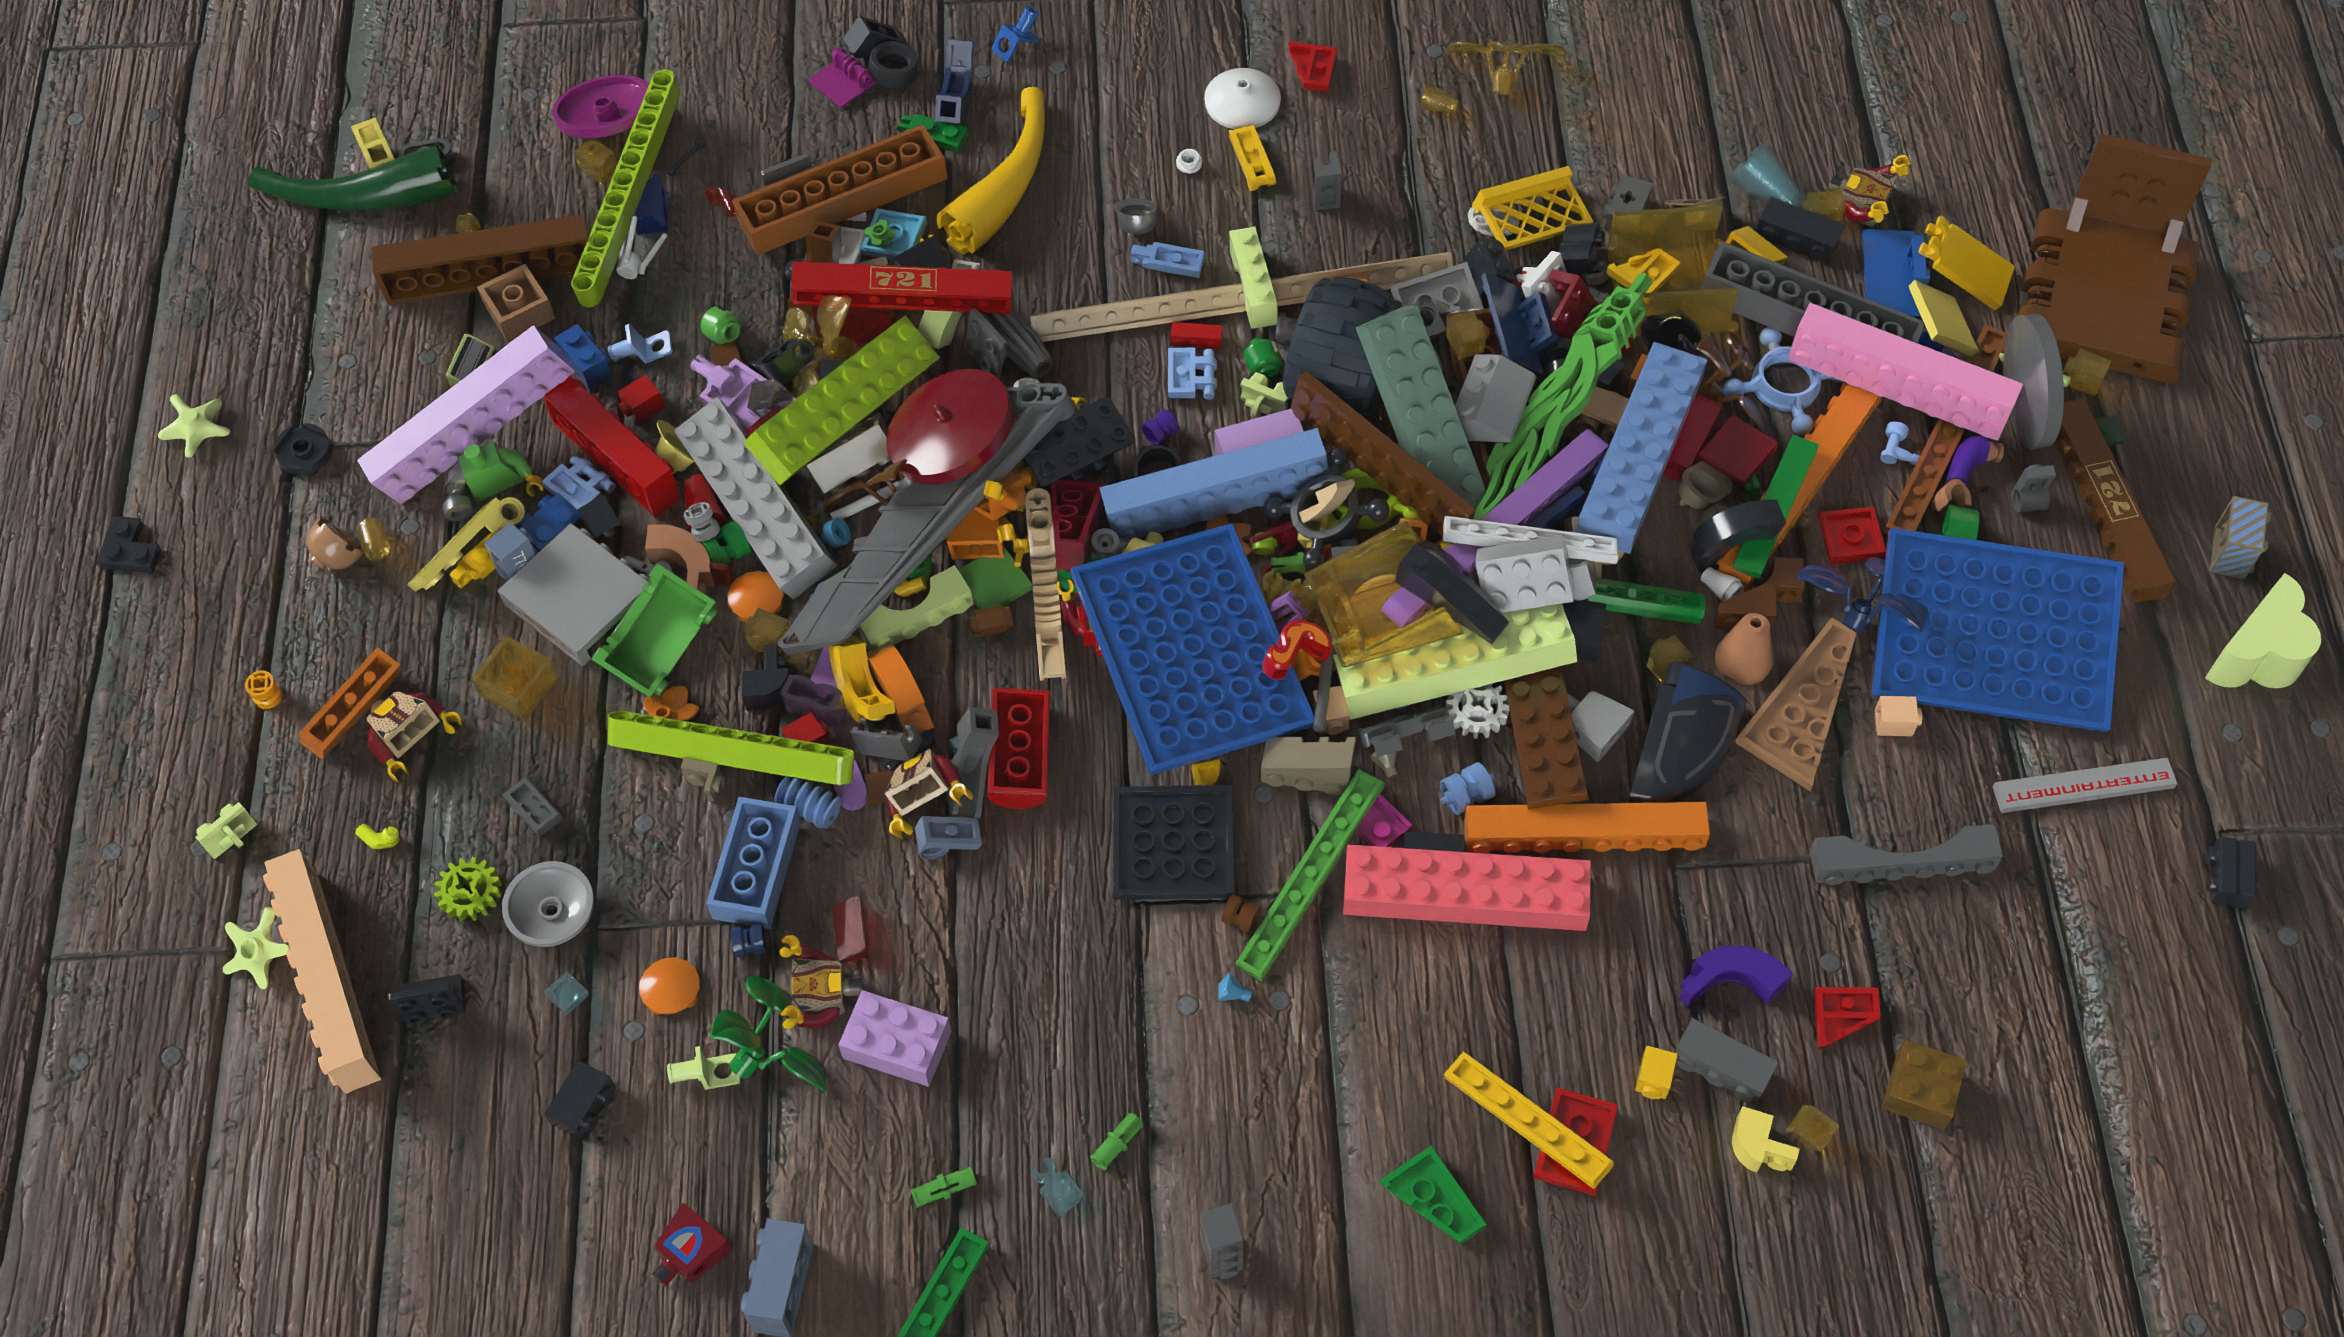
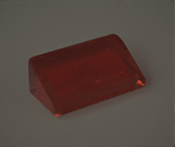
M860 896L852 897L832 906L838 961L844 963L869 958L863 906Z

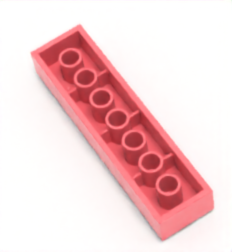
M1347 845L1343 915L1586 931L1590 918V861Z

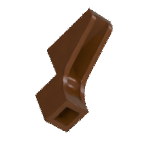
M1774 557L1769 571L1770 579L1761 586L1721 602L1714 619V627L1732 630L1745 615L1758 613L1767 618L1770 623V630H1772L1777 616L1776 601L1786 604L1800 602L1804 591V580L1796 579V576L1804 568L1803 558Z

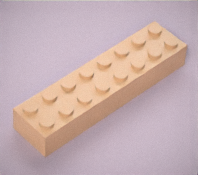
M300 849L264 862L267 874L263 875L268 890L270 892L273 891L275 899L271 900V905L276 916H281L283 924L278 926L283 941L285 943L288 942L290 950L286 952L291 967L293 969L296 968L298 976L294 978V982L300 995L304 994L306 1003L302 1004V1008L307 1020H312L314 1029L310 1031V1035L315 1047H320L322 1056L318 1057V1062L323 1074H328L333 1086L338 1085L345 1094L381 1080L317 872Z

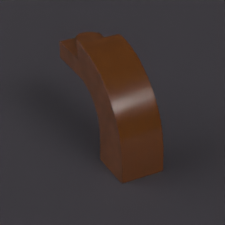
M816 220L806 235V261L812 263H839L841 226ZM792 294L788 299V309L813 315L818 306L792 305Z

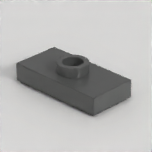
M524 777L502 794L507 803L539 838L563 820L561 814L527 777Z

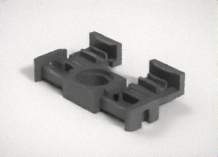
M1438 704L1437 707L1421 712H1411L1390 718L1377 725L1357 729L1360 743L1365 747H1370L1371 743L1375 747L1377 757L1403 750L1400 738L1422 732L1425 727L1430 741L1456 734L1448 708L1444 707L1443 704Z

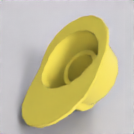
M658 420L656 424L661 437L655 448L656 456L661 460L665 458L674 469L672 474L677 471L682 472L695 461L674 430L676 428L666 421Z

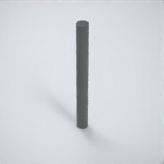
M1328 633L1333 642L1332 651L1326 661H1321L1313 727L1316 732H1324L1326 726L1336 636L1332 633Z

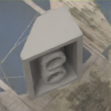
M1475 354L1455 405L1467 441L1512 442L1536 379L1533 372L1502 355Z

